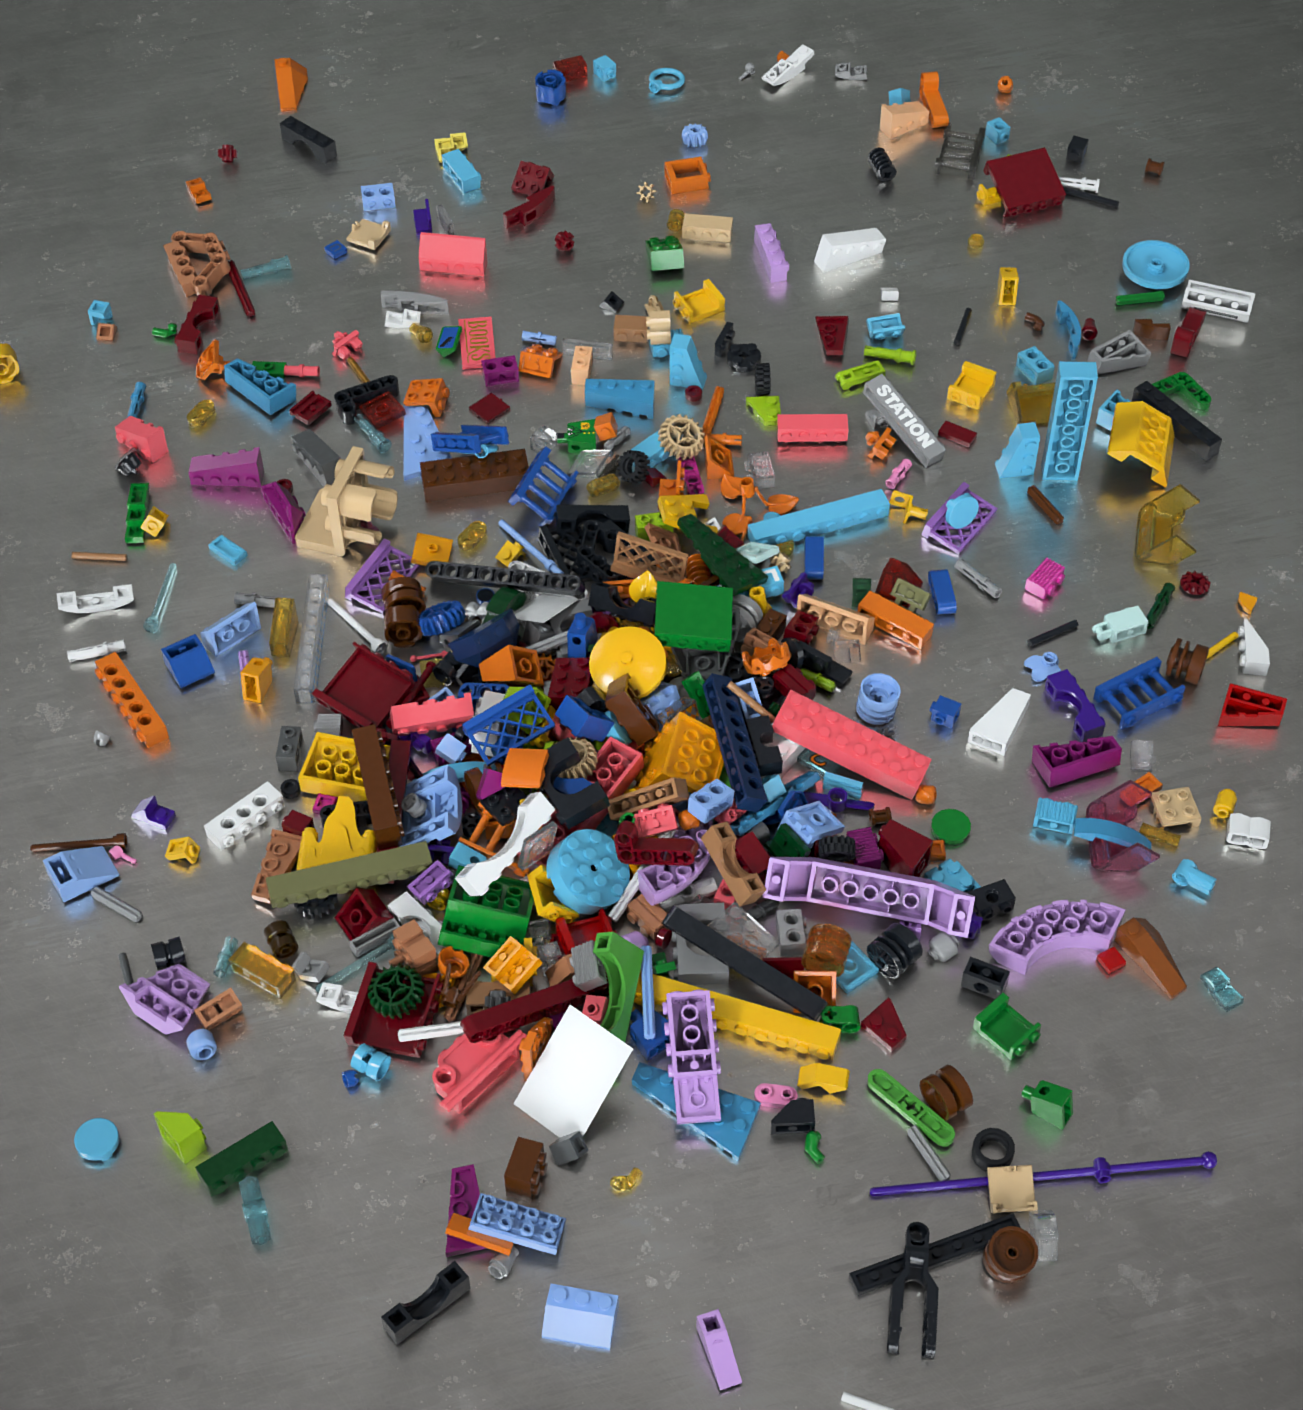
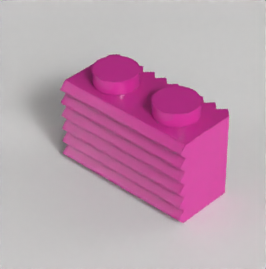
M1048 557L1045 558L1026 579L1025 590L1042 599H1045L1047 595L1051 596L1057 584L1060 585L1065 578V567L1057 562L1055 563V561Z

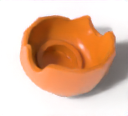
M448 946L442 949L438 955V969L442 975H446L448 963L452 964L450 978L458 979L468 972L470 967L469 958L464 954L463 950L455 951L452 946Z

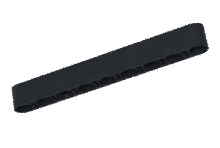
M431 561L425 567L426 574L437 582L494 588L507 586L515 590L580 596L586 589L585 583L578 576L441 561ZM439 568L438 572L433 575L434 570ZM453 570H456V573L453 576H450L451 572ZM470 572H473V575L470 578H467L468 574ZM491 573L489 579L485 580V576ZM508 575L507 580L502 582V578ZM525 577V581L519 584L520 579ZM543 579V582L537 585V581ZM561 580L560 585L557 586V587H554L555 583H556L557 581ZM578 582L577 588L572 589V585Z
M674 905L661 922L674 933L814 1021H817L828 1004L812 991Z

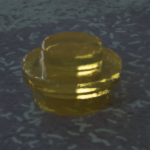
M972 234L968 239V245L974 249L981 248L984 245L982 235Z

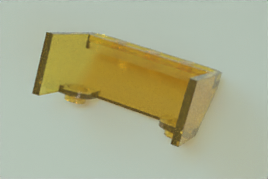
M1179 484L1142 506L1138 513L1135 557L1142 562L1175 565L1195 554L1196 549L1177 534L1173 536V528L1184 521L1185 511L1198 504L1200 499Z

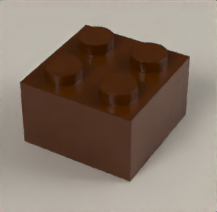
M522 1137L517 1138L504 1174L506 1196L532 1203L534 1195L539 1194L541 1187L539 1180L541 1175L545 1176L548 1163H545L547 1153L544 1152L543 1143Z

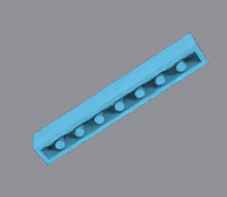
M879 489L748 524L747 537L750 542L776 546L805 539V536H817L889 516L890 503L883 490Z

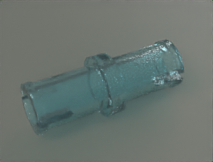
M226 937L222 951L218 953V962L213 971V974L219 977L220 971L222 972L220 978L226 977L229 965L234 960L233 954L238 944V940L234 937L231 944V937Z

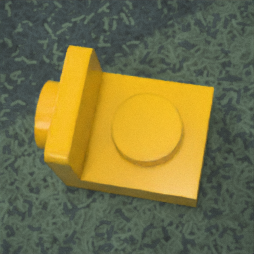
M979 184L977 198L984 206L1001 202L996 187L986 189L983 184Z
M153 506L141 525V529L156 537L169 515Z
M189 836L172 839L169 841L165 857L169 861L186 858L193 864L197 861L200 846Z

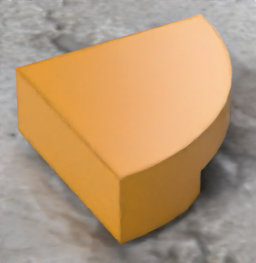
M1240 592L1238 603H1240L1246 613L1251 615L1258 598Z

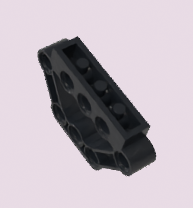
M610 519L602 524L597 520H587L583 525L582 544L577 549L576 566L592 578L595 583L633 579L610 571L611 565L607 563V559L595 553L596 543L599 542L603 545L605 552L614 554L618 532L626 533ZM621 539L625 546L630 545L628 541ZM639 546L643 552L648 551L645 547ZM634 549L629 550L633 556L638 555ZM624 552L619 554V555H622V556L627 557ZM651 554L647 555L651 562L655 560ZM642 558L637 559V561L644 562Z

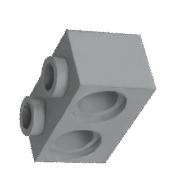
M801 909L776 910V928L780 956L805 955V948L809 946V936L804 934L807 923L806 917H802Z

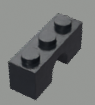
M769 715L746 719L745 725L760 776L782 773L783 760L779 747L764 746V744L773 743V728Z

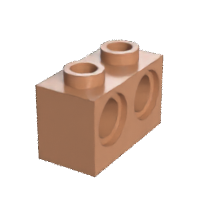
M229 988L195 1009L194 1012L202 1027L210 1031L241 1012L243 1007L232 988Z

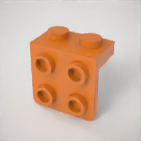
M443 378L412 380L403 403L405 406L429 405L434 417H441L450 391L446 387Z

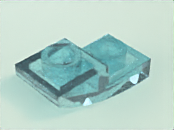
M1218 967L1200 975V979L1207 990L1226 1012L1243 1004L1244 997L1230 985V978Z

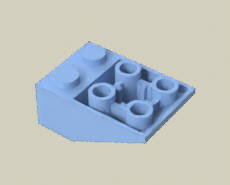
M103 846L61 851L43 860L47 874L63 902L120 876Z

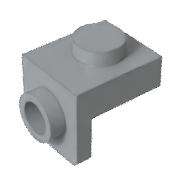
M301 952L292 968L301 980L320 983L330 966L326 961L312 960L306 952Z

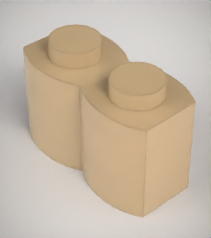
M670 310L649 311L650 316H646V326L650 327V329H647V340H650L651 345L671 344Z

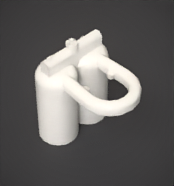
M470 602L465 608V616L468 618V621H472L473 618L478 616L482 619L483 623L489 602H483L480 606L476 602Z

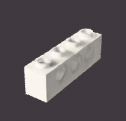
M267 781L205 824L204 828L207 837L221 851L230 847L239 838L247 835L252 829L263 824L269 817L280 812L285 807L282 794Z

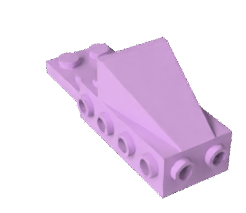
M701 989L691 992L674 991L667 993L666 1002H662L663 1015H667L668 1022L664 1023L665 1036L669 1035L670 1043H666L667 1057L671 1056V1064H668V1077H673L677 1125L721 1121L717 1074H721L720 1061H716L715 1053H719L718 1040H714L713 1032H717L716 1019H712L711 1012L715 1011L714 998L710 999V990L704 991Z

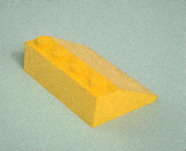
M317 732L298 776L301 792L316 795L319 793L337 798L338 796H348L353 802L366 801L367 797L354 739ZM384 745V746H385V751H386L387 760H388V762H389V755H390V747H391V746H389V745Z

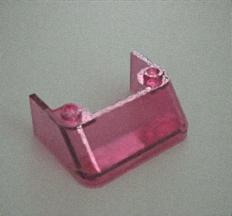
M1128 780L1091 802L1086 809V818L1104 819L1127 826L1126 824L1137 816V804L1152 796V792L1134 781ZM1095 837L1093 842L1089 841L1091 865L1099 871L1135 872L1160 858V854L1138 842L1130 847H1125Z

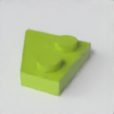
M779 396L746 397L747 406L750 405L753 408V413L760 418L764 426L777 425V414H781Z

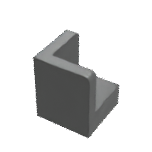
M580 1131L563 1136L549 1145L557 1165L579 1159L589 1151Z

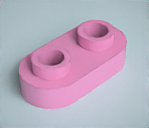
M763 1083L758 1085L754 1092L755 1101L760 1102L761 1106L783 1109L791 1100L798 1098L797 1091L793 1087Z

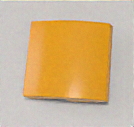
M510 936L483 968L515 995L543 962Z

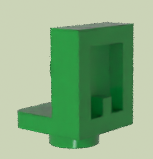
M664 952L652 954L653 974L659 975L676 969L674 961L667 963Z

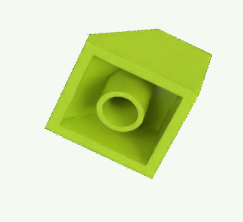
M157 1111L153 1114L160 1135L184 1164H187L207 1149L205 1144L207 1138L202 1131L203 1126L197 1118L192 1119L188 1113Z

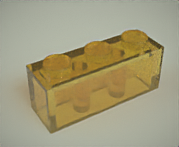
M243 942L228 959L231 971L280 999L296 982L294 970L289 964H283L277 961L273 955L263 953L256 945H249Z

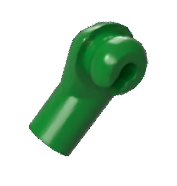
M170 323L168 324V329L154 327L152 335L163 338L175 335L178 331L177 325Z
M810 1131L806 1135L804 1148L811 1158L819 1164L825 1158L823 1153L817 1148L821 1134L818 1131Z

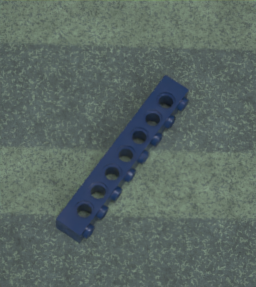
M712 673L702 687L731 789L734 790L737 809L758 812L768 800L737 695L726 687L732 681V678Z

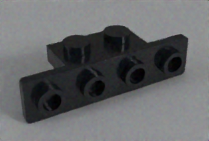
M801 640L799 641L798 645H801L803 649L804 665L841 685L852 675V670L833 661L832 657Z

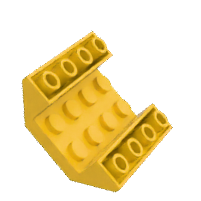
M1143 401L1118 402L1115 406L1107 454L1121 462L1129 455L1134 456L1152 467L1151 480L1166 487L1175 437L1172 419Z

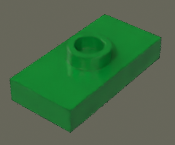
M253 361L252 365L256 366V370H265L274 378L280 377L285 379L284 366L287 365V362Z

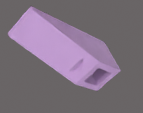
M719 1309L698 1315L696 1328L719 1389L723 1390L741 1384L742 1379Z

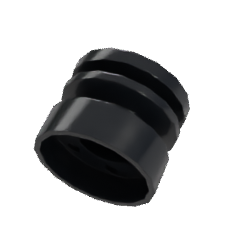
M900 923L891 924L882 932L881 936H878L867 946L869 959L879 968L883 975L892 979L899 977L908 969V965H912L923 953L918 938L910 929Z

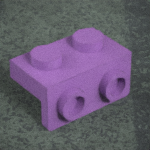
M437 860L407 887L425 905L432 902L441 890L447 889L452 884L454 876L449 869Z

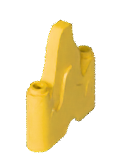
M338 796L335 809L325 821L322 839L319 843L318 833L315 828L306 827L304 829L296 871L377 852L378 845L374 830H365L362 836L358 832L356 811L350 797Z

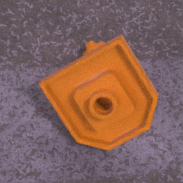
M214 339L200 355L196 365V378L206 380L211 373L222 374L224 365L230 363V361H223V356L219 355L218 340Z

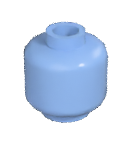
M207 1029L193 1031L186 1040L189 1053L196 1060H208L217 1050L215 1038L211 1031Z

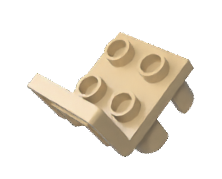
M353 446L346 460H338L335 467L334 483L332 485L326 484L315 497L295 535L297 547L343 556L348 545L356 541L379 545L383 538L380 531L358 526L361 520L369 522L372 517L391 520L397 508L398 495L394 489L368 484L367 475L377 478H392L395 474L394 467L366 461L364 448Z

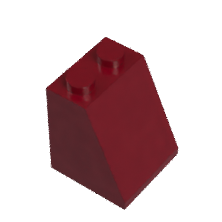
M890 819L886 825L883 824L878 833L880 839L877 846L879 849H882L884 855L882 862L891 872L921 877L930 864L933 840Z

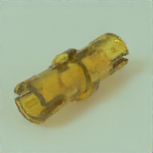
M1144 822L1139 830V833L1155 839V842L1167 843L1176 848L1181 839V835L1166 831L1163 827H1154Z

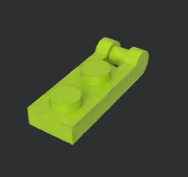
M879 360L840 371L835 375V379L840 383L843 390H848L851 386L870 381L881 374L885 376L886 370Z

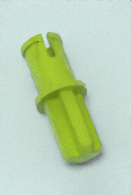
M806 668L801 670L803 676L807 680H812L816 687L818 686L829 692L834 691L836 687L834 681L822 677L820 673L811 672Z

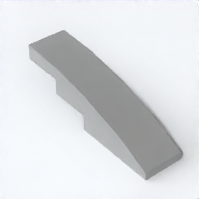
M381 291L382 308L398 307L399 312L404 311V309L420 311V315L449 314L447 299L417 292Z

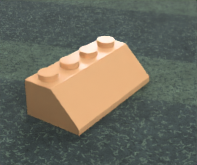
M799 594L797 610L819 617L817 625H819L820 630L866 645L874 630V617L808 594Z

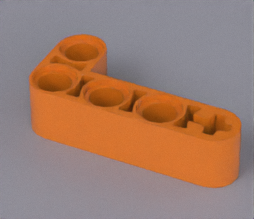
M937 71L921 73L919 88L923 106L929 110V121L932 128L949 126V116L938 90L939 74Z

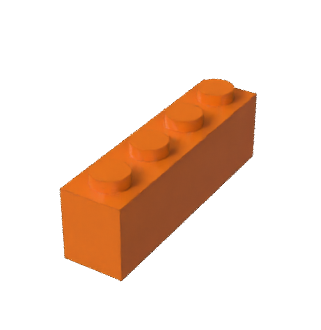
M869 591L858 604L857 612L874 617V626L920 650L932 636L933 623L885 599L879 594Z

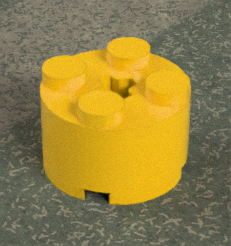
M7 343L0 344V384L11 382L15 375L19 373L16 352Z

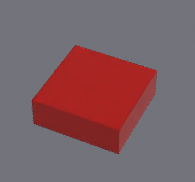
M1115 947L1098 954L1096 958L1108 974L1126 965V960Z

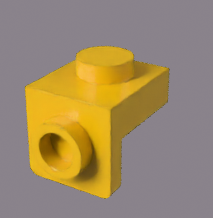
M507 540L495 558L508 567L509 563L517 561L520 555L525 557L527 554L522 551L524 547L515 541L513 544Z

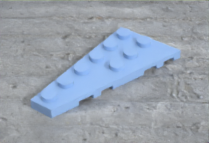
M404 405V481L421 476L420 462L452 458L449 452L433 451L431 434L439 432L426 405Z

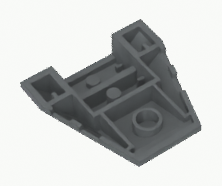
M739 608L732 609V640L729 652L671 647L683 679H686L696 671L700 672L704 681L712 673L724 676L740 629Z

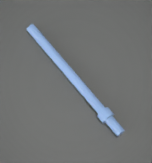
M503 519L499 521V526L544 564L546 570L550 573L564 574L553 560H549L506 521Z

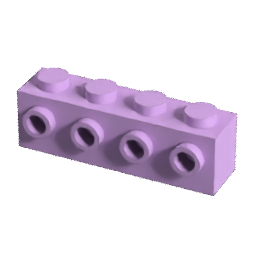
M771 223L755 225L754 241L770 283L787 281L789 263L785 261L784 250L781 251L780 240H777L776 230L772 228Z

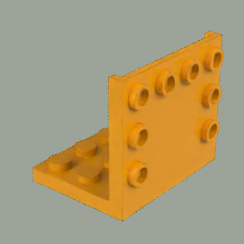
M680 711L670 722L664 724L656 737L648 740L645 744L644 750L646 752L643 756L645 767L635 778L637 782L632 789L639 790L675 777L686 779L688 792L694 793L702 789L707 783H711L715 779L719 780L724 761L715 729Z

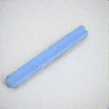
M649 945L641 946L640 948L644 951L641 964L644 1038L647 1040L656 1037L652 948Z

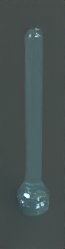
M175 563L169 565L153 612L144 622L143 628L147 632L155 633L158 631L160 625L158 617L177 568Z
M393 934L389 935L386 943L323 982L336 984L390 949L394 950L395 947L392 943V940H394ZM323 982L315 987L316 992L319 993Z

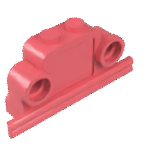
M518 1029L510 1038L502 1033L477 1043H471L465 1033L458 1036L448 1049H444L439 1054L438 1067L432 1074L435 1090L444 1098L440 1105L448 1112L455 1109L459 1114L462 1113L520 1058L519 1046L522 1038H526L527 1035Z

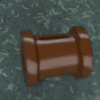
M1149 158L1145 172H1153L1161 176L1165 162L1159 163Z
M890 807L882 810L869 809L871 827L875 826V824L888 823L892 819Z

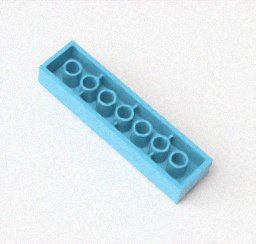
M1059 361L1041 462L1042 480L1078 481L1098 380L1096 362Z

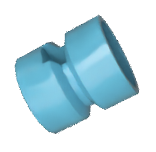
M365 1043L357 1048L351 1060V1068L361 1073L366 1072V1076L376 1081H380L385 1076L391 1064V1057L381 1051L376 1052L375 1048Z

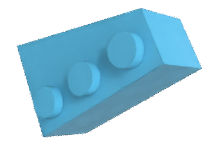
M1035 422L1017 424L1009 438V444L1006 448H1003L1000 459H997L995 462L999 478L1034 475L1040 443V434Z

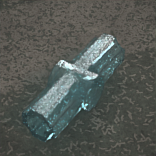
M246 1177L239 1182L243 1199V1213L245 1221L248 1223L252 1244L263 1245L271 1240L267 1221L268 1212L265 1200L262 1198L258 1177Z

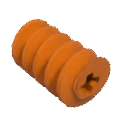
M693 554L688 557L687 578L700 585L711 578L708 566L700 557L701 554Z

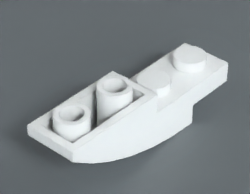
M802 44L786 60L781 59L762 77V80L773 86L791 80L805 69V63L814 56V50Z

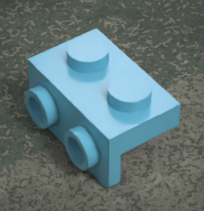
M900 313L867 318L866 320L870 340H882L889 336L896 338L901 336L906 329L905 325H902Z

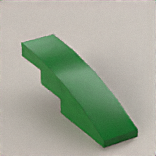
M131 483L127 501L128 512L126 517L125 543H144L146 531L141 529V525L148 516L149 483Z

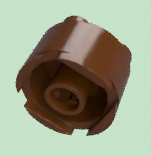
M398 605L387 608V612L384 615L385 639L388 643L389 641L393 643L395 647H411L422 637L419 625L420 613L414 605Z

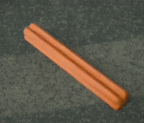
M715 387L702 433L711 434L723 398V387Z

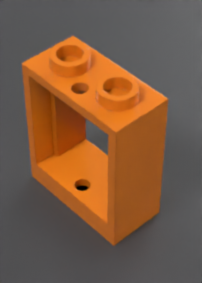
M702 157L664 162V175L671 194L708 189V182H711V176L709 172L707 173L706 162L703 163ZM700 171L701 174L683 178H676L675 175Z

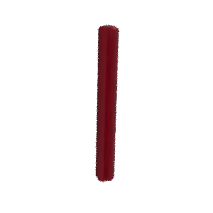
M230 260L228 261L231 267L229 275L245 313L248 317L254 316L255 309L235 262Z

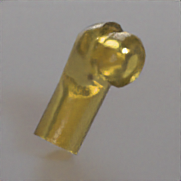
M634 1167L628 1176L612 1177L610 1185L619 1191L631 1190L642 1176V1172Z

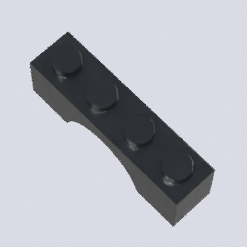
M289 116L280 123L282 139L291 144L302 140L311 148L314 156L324 163H328L337 156L335 140L292 116Z
M556 505L555 521L557 533H575L577 528L584 525L587 520H597L602 524L609 519L623 531L629 533L630 515L628 505Z
M603 582L592 584L588 606L595 607V610L599 612L608 611L611 612L610 615L624 616L627 617L626 620L640 621L643 622L642 625L654 627L655 598H640L636 605L629 606L620 598L617 586Z
M456 1261L452 1262L436 1275L431 1286L421 1296L409 1303H398L382 1315L381 1319L384 1330L398 1345L470 1290L469 1276Z

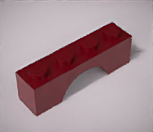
M198 295L196 301L192 304L190 312L187 313L186 320L182 323L179 333L175 336L178 352L198 354L203 341L201 331L197 328L206 322L215 321L220 311L218 297Z

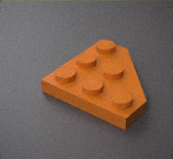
M542 1018L528 1031L526 1038L521 1040L519 1050L522 1051L520 1061L523 1062L521 1072L524 1073L525 1082L551 1037L553 1022L550 1018Z

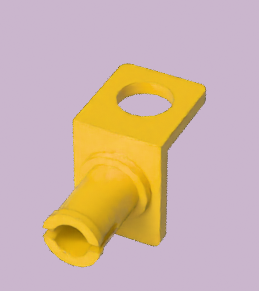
M894 490L889 503L906 508L903 519L904 524H906L910 516L926 520L928 509L914 506L912 495ZM895 497H902L905 501L898 502L895 500Z

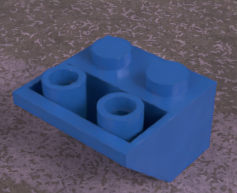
M196 634L161 649L164 663L180 688L215 673L206 650Z

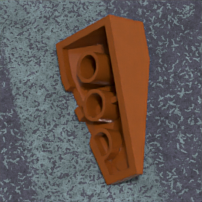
M1133 917L1118 927L1114 941L1170 999L1187 988L1162 936L1146 919Z

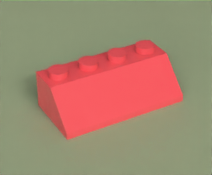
M421 232L419 246L420 270L476 276L485 275L488 264L486 238Z

